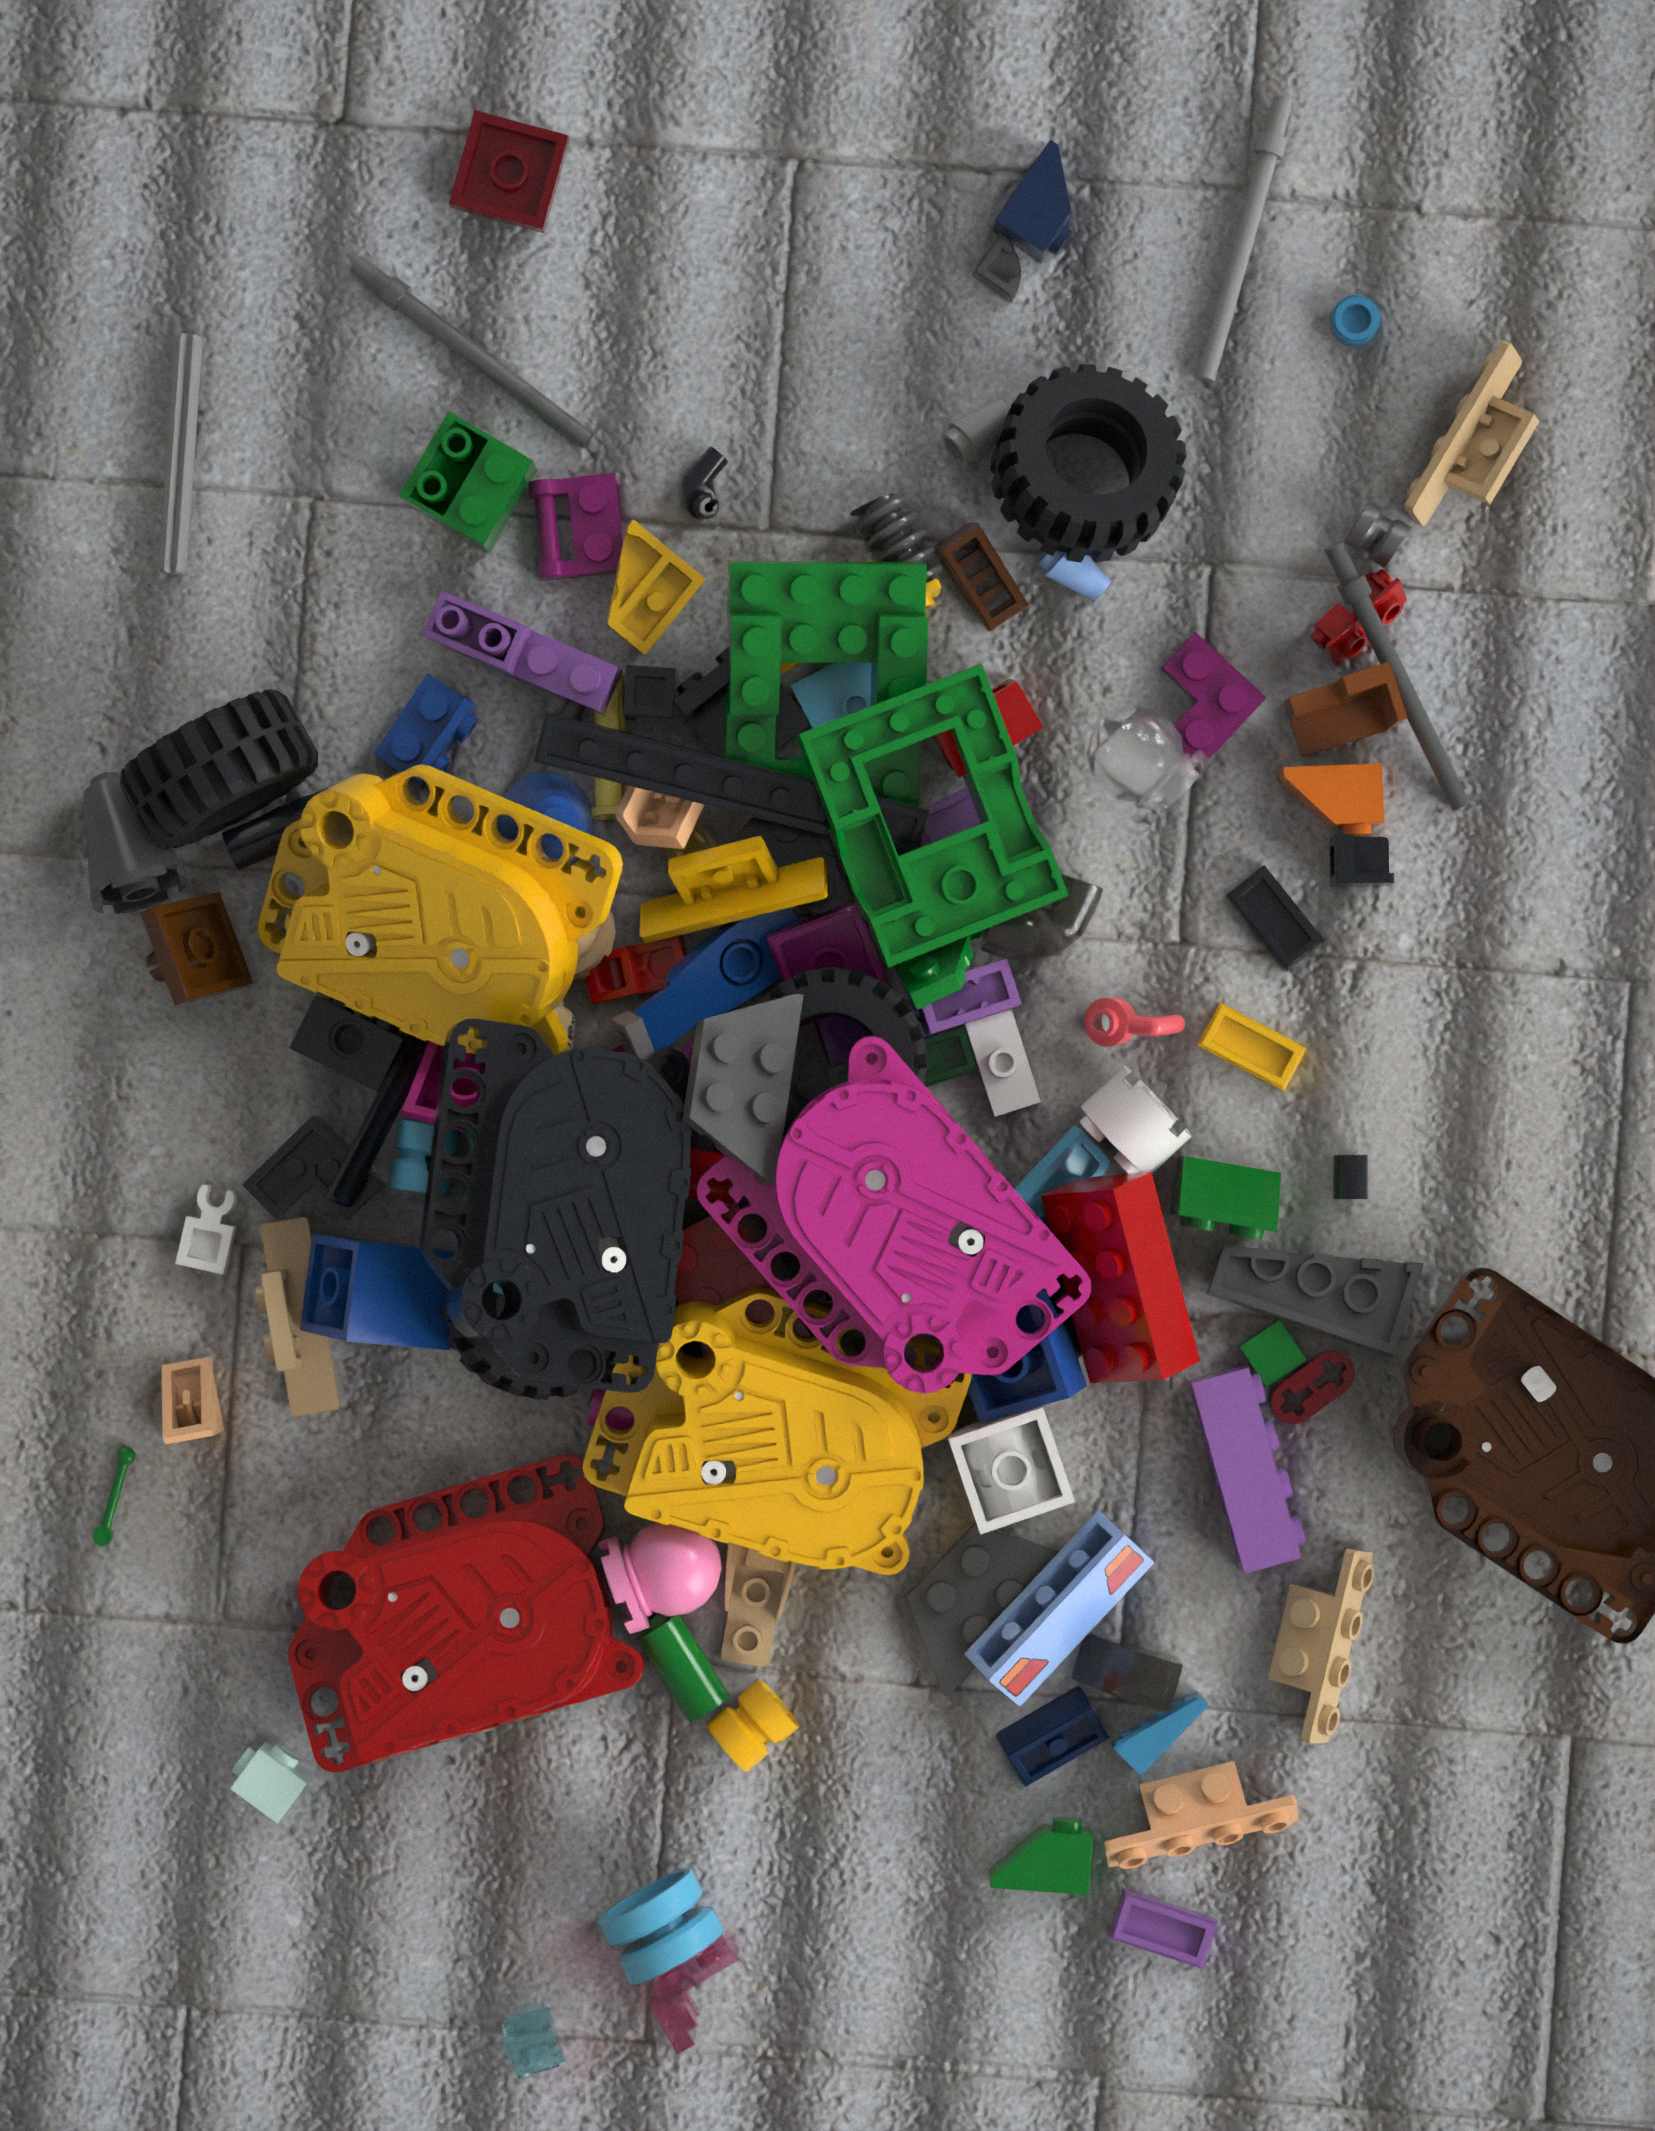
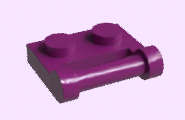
M615 473L563 479H539L528 482L529 497L535 499L542 561V563L537 565L539 580L550 581L616 573L623 536ZM568 496L575 551V560L561 561L554 497Z

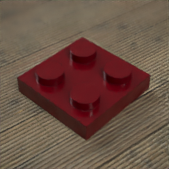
M474 110L449 201L450 208L544 233L568 149L569 135Z

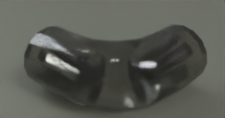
M1061 874L1069 896L1047 904L1038 911L1022 914L985 929L980 951L1004 959L1028 962L1059 955L1083 936L1096 913L1103 888Z

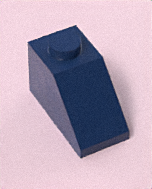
M1051 139L995 219L993 229L998 235L1001 232L1014 246L1039 263L1043 262L1049 252L1057 256L1073 232L1067 228L1071 216V208L1059 145Z

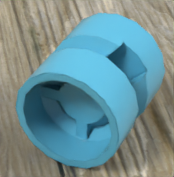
M398 1119L394 1146L400 1151V1156L391 1160L387 1187L426 1193L434 1124ZM455 1129L449 1130L444 1139V1146L452 1156L457 1155L460 1131ZM452 1178L444 1180L439 1185L438 1195L451 1196Z

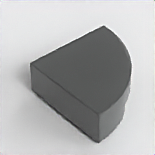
M1000 232L974 269L972 276L1012 303L1020 286L1021 267L1013 244Z

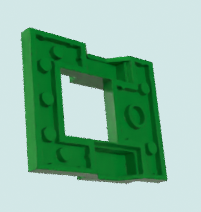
M728 561L727 621L730 652L729 685L724 706L723 757L812 779L804 757H775L776 715H779L780 663H872L870 706L926 685L929 617L925 614L927 564L924 562ZM921 741L863 763L875 795L916 806L919 805Z
M982 664L796 735L831 826L828 832L862 921H867L884 968H889L1069 896L1052 849L1032 817L1021 787L1018 759ZM950 729L967 773L963 778L980 824L898 855L863 763Z

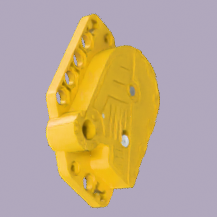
M416 765L385 780L378 776L363 773L350 776L315 795L307 802L301 819L285 828L259 918L258 933L266 947L280 954L276 971L281 978L315 993L320 992L345 1003L346 1007L369 1017L375 1016L425 1042L429 1040L444 1046L447 1033L453 1025L465 1019H482L530 1027L542 1037L552 1053L557 1055L566 1051L568 1037L555 1008L567 994L575 975L578 960L577 938L591 933L607 919L622 872L623 862L616 847L610 843L431 766ZM411 777H420L427 783L430 792L426 802L418 801L410 794L408 786ZM455 796H464L472 803L474 815L470 821L462 820L455 814L452 807ZM499 815H509L515 820L518 826V836L516 839H506L499 833L497 828ZM544 834H553L562 842L563 854L561 858L554 859L545 854L541 846ZM596 855L600 857V866L606 869L598 876L594 874V865L588 862ZM574 856L580 858V860L570 865ZM288 872L296 873L303 880L305 885L303 896H294L286 888L285 876ZM288 908L293 909L292 912L287 914ZM286 916L284 928L287 932L286 936L283 937L281 935L282 928L275 924V922ZM469 1028L466 1035L458 1037V1044L466 1046V1053H472L473 1050L482 1047V1040L474 1038V1030Z
M766 1287L751 1288L716 1306L710 1302L691 1301L677 1306L674 1313L671 1339L666 1343H658L655 1373L648 1387L640 1392L633 1393L605 1390L585 1451L583 1472L586 1479L598 1488L626 1496L624 1507L632 1515L667 1526L672 1524L698 1532L700 1536L726 1544L731 1542L757 1550L759 1554L784 1562L789 1560L808 1566H816L819 1569H839L855 1566L881 1575H893L904 1569L909 1561L910 1554L908 1539L904 1531L912 1521V1514L916 1507L920 1490H923L922 1448L938 1442L951 1434L959 1417L972 1374L962 1373L961 1376L957 1375L951 1384L937 1392L925 1394L906 1390L897 1384L890 1376L887 1368L853 1366L840 1363L816 1336L808 1339L796 1334L793 1323L798 1318L797 1314L776 1290ZM757 1299L768 1301L775 1311L772 1319L762 1324L752 1322L745 1312L749 1303ZM805 1299L803 1302L806 1313L817 1318L824 1317L832 1309L831 1307ZM853 1327L845 1328L844 1330H842L838 1334L836 1339V1345L839 1351L849 1356L856 1355L858 1353H850L846 1351L841 1346L840 1340L843 1334L848 1330L857 1329ZM920 1335L913 1336L906 1343L916 1351V1359L913 1363L918 1365L924 1364L925 1351L932 1352L930 1356L932 1362L938 1356L941 1348L940 1341ZM700 1341L709 1345L713 1352L707 1356L696 1358L685 1354L680 1347L687 1342ZM629 1355L628 1363L615 1364L611 1373L626 1375V1384L630 1385L632 1377L640 1376L641 1367L633 1365V1356ZM618 1406L625 1407L633 1413L635 1421L628 1429L616 1430L607 1423L606 1415L608 1411ZM602 1435L604 1438L598 1439V1436ZM607 1440L617 1443L613 1454V1464L619 1467H610L607 1473L599 1472L598 1463L593 1461V1459H602L607 1446ZM621 1443H628V1445L624 1447Z

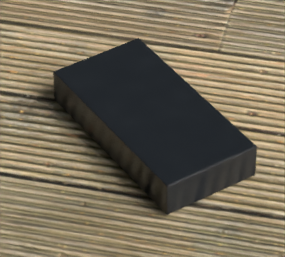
M1265 865L1225 895L1230 904L1285 972L1325 942Z

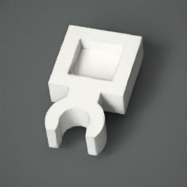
M203 1184L197 1193V1203L202 1210L201 1217L186 1216L175 1264L224 1275L227 1272L237 1226L224 1224L223 1221L225 1215L230 1213L235 1207L237 1194L236 1191L227 1190L224 1203L219 1207H215L209 1201L211 1185Z

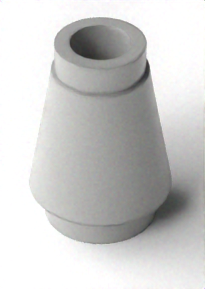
M997 399L993 403L949 423L948 431L942 435V442L951 457L964 467L971 462L979 463L994 446L1010 410L1009 406L1003 400Z

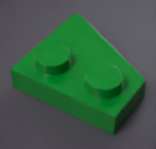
M980 931L893 966L917 1010L962 989L966 978L965 970L970 966L974 955L969 944L971 940L980 938Z

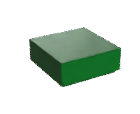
M1280 1319L1275 1320L1238 1345L1255 1373H1259L1265 1387H1268L1307 1361Z

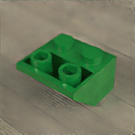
M448 411L399 497L446 530L489 554L528 488V482L532 481L538 470L532 459Z
M1179 1156L1170 1214L1181 1215V1226L1214 1231L1216 1221L1230 1224L1228 1234L1263 1240L1264 1230L1277 1232L1281 1173Z

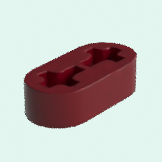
M1334 1350L1316 1354L1278 1382L1271 1390L1269 1407L1272 1413L1279 1420L1288 1424H1299L1309 1419L1352 1385L1355 1374L1351 1360L1344 1354ZM1327 1360L1334 1365L1341 1362L1343 1369L1338 1373L1341 1378L1339 1384L1335 1385L1331 1381H1325L1317 1388L1312 1382L1324 1373L1321 1366L1324 1361ZM1305 1387L1309 1388L1311 1392L1299 1402L1302 1408L1299 1413L1295 1414L1291 1410L1281 1411L1279 1406L1285 1401L1281 1394L1288 1389L1296 1394Z

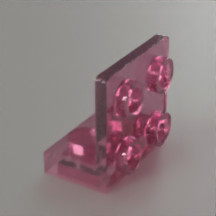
M735 1933L725 1939L721 1935L711 1945L699 1952L698 1955L657 1976L650 1984L647 2003L677 2055L695 2045L696 2029L699 2026L696 2017L700 2015V2012L687 1990L739 1960L740 1941Z

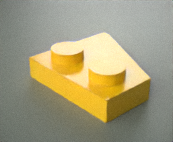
M631 519L626 525L605 625L642 655H646L706 579L638 522Z

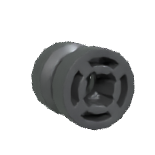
M1369 501L1343 543L1354 550L1363 549L1371 554L1373 562L1385 568L1411 527L1400 519L1390 520L1384 516L1381 507ZM1380 530H1382L1384 533L1382 534L1378 542L1375 541V538L1379 534Z

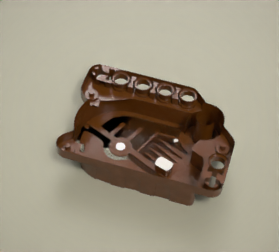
M1484 1267L1470 1269L1461 1276L1403 1366V1377L1409 1406L1399 1415L1393 1429L1394 1447L1397 1454L1407 1467L1424 1476L1430 1511L1434 1521L1441 1528L1607 1639L1616 1643L1632 1642L1639 1637L1655 1614V1377L1498 1272ZM1488 1277L1491 1280L1488 1288L1494 1294L1490 1300L1480 1298L1472 1310L1481 1312V1316L1476 1322L1468 1312L1457 1309L1454 1305L1458 1299L1463 1304L1468 1305L1475 1294V1291L1469 1287L1473 1279L1483 1281ZM1450 1317L1462 1318L1468 1327L1466 1339L1457 1345L1447 1344L1441 1336L1442 1324ZM1445 1422L1451 1432V1441L1448 1448L1436 1456H1429L1423 1446L1425 1432L1431 1425ZM1451 1496L1463 1497L1468 1505L1466 1518L1457 1524L1446 1522L1441 1514L1443 1502ZM1494 1523L1503 1524L1509 1532L1508 1544L1499 1551H1490L1483 1543L1484 1530ZM1534 1551L1545 1552L1551 1561L1549 1572L1539 1579L1530 1578L1524 1570L1526 1557ZM1575 1579L1587 1580L1592 1588L1590 1600L1582 1606L1571 1605L1565 1596L1567 1585ZM1604 1592L1610 1595L1603 1602L1605 1605L1619 1613L1624 1611L1626 1607L1629 1609L1626 1618L1632 1623L1627 1630L1619 1627L1613 1633L1611 1631L1614 1624L1612 1620L1598 1611L1594 1620L1589 1618V1615L1600 1606Z

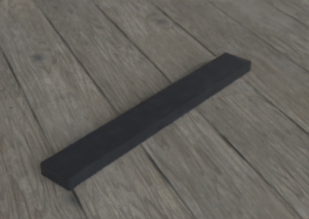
M545 712L533 759L534 762L830 836L828 829L831 826L813 779ZM875 795L897 853L903 854L919 848L929 810L924 807Z

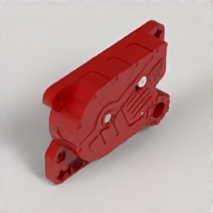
M562 1454L374 1509L366 1513L359 1521L343 1551L323 1553L307 1565L302 1575H300L298 1583L299 1603L306 1617L290 1644L288 1660L313 1756L321 1768L329 1772H345L629 1689L642 1679L645 1666L640 1652L612 1636L614 1615L610 1591L601 1570L590 1557L604 1533L605 1517L596 1486L591 1484L584 1475V1460L581 1457L573 1454ZM570 1463L574 1470H582L583 1477L576 1479L575 1489L569 1490L564 1483L549 1486L554 1496L545 1499V1484L538 1474L539 1470L547 1468V1478L563 1474L562 1465ZM520 1476L531 1478L536 1486L534 1498L526 1504H517L509 1496L511 1482ZM472 1490L483 1491L489 1500L487 1511L479 1518L468 1517L462 1509L463 1497ZM424 1504H434L441 1512V1523L431 1532L421 1531L415 1523L416 1511ZM385 1517L392 1522L395 1533L389 1543L377 1546L370 1541L368 1528L373 1520ZM349 1574L356 1584V1595L348 1607L338 1610L330 1600L329 1590L337 1577ZM323 1687L332 1689L338 1698L336 1710L328 1716L318 1715L311 1706L313 1694ZM343 1717L345 1727H337L335 1732L339 1742H348L350 1751L342 1755L343 1763L338 1764L335 1758L326 1757L325 1749L332 1746V1740L329 1731L318 1733L317 1724H332Z

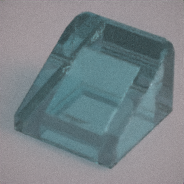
M541 2007L507 2017L502 2021L504 2044L518 2079L565 2065L554 2021L548 2007Z

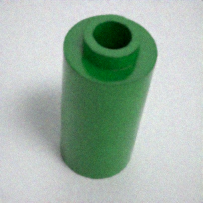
M656 1613L649 1618L650 1627L643 1630L644 1633L637 1638V1641L689 1723L701 1718L725 1702L731 1695L680 1615L668 1617Z

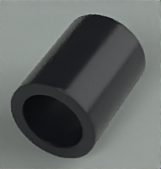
M1333 1155V1199H1368V1155Z

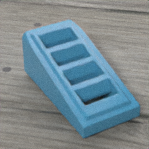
M1198 1691L1190 1693L1114 1737L1110 1744L1138 1774H1143L1208 1708V1702Z

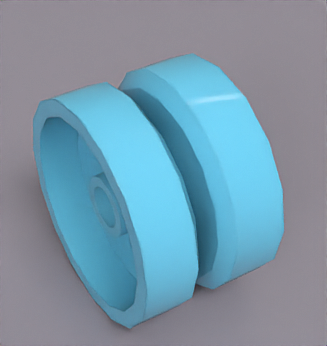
M683 1868L655 1880L618 1902L597 1919L596 1924L608 1945L623 1946L629 1944L621 1953L618 1964L630 1985L651 1980L677 1967L703 1951L724 1933V1927L713 1907L698 1906L690 1909L698 1902L703 1892L691 1868Z

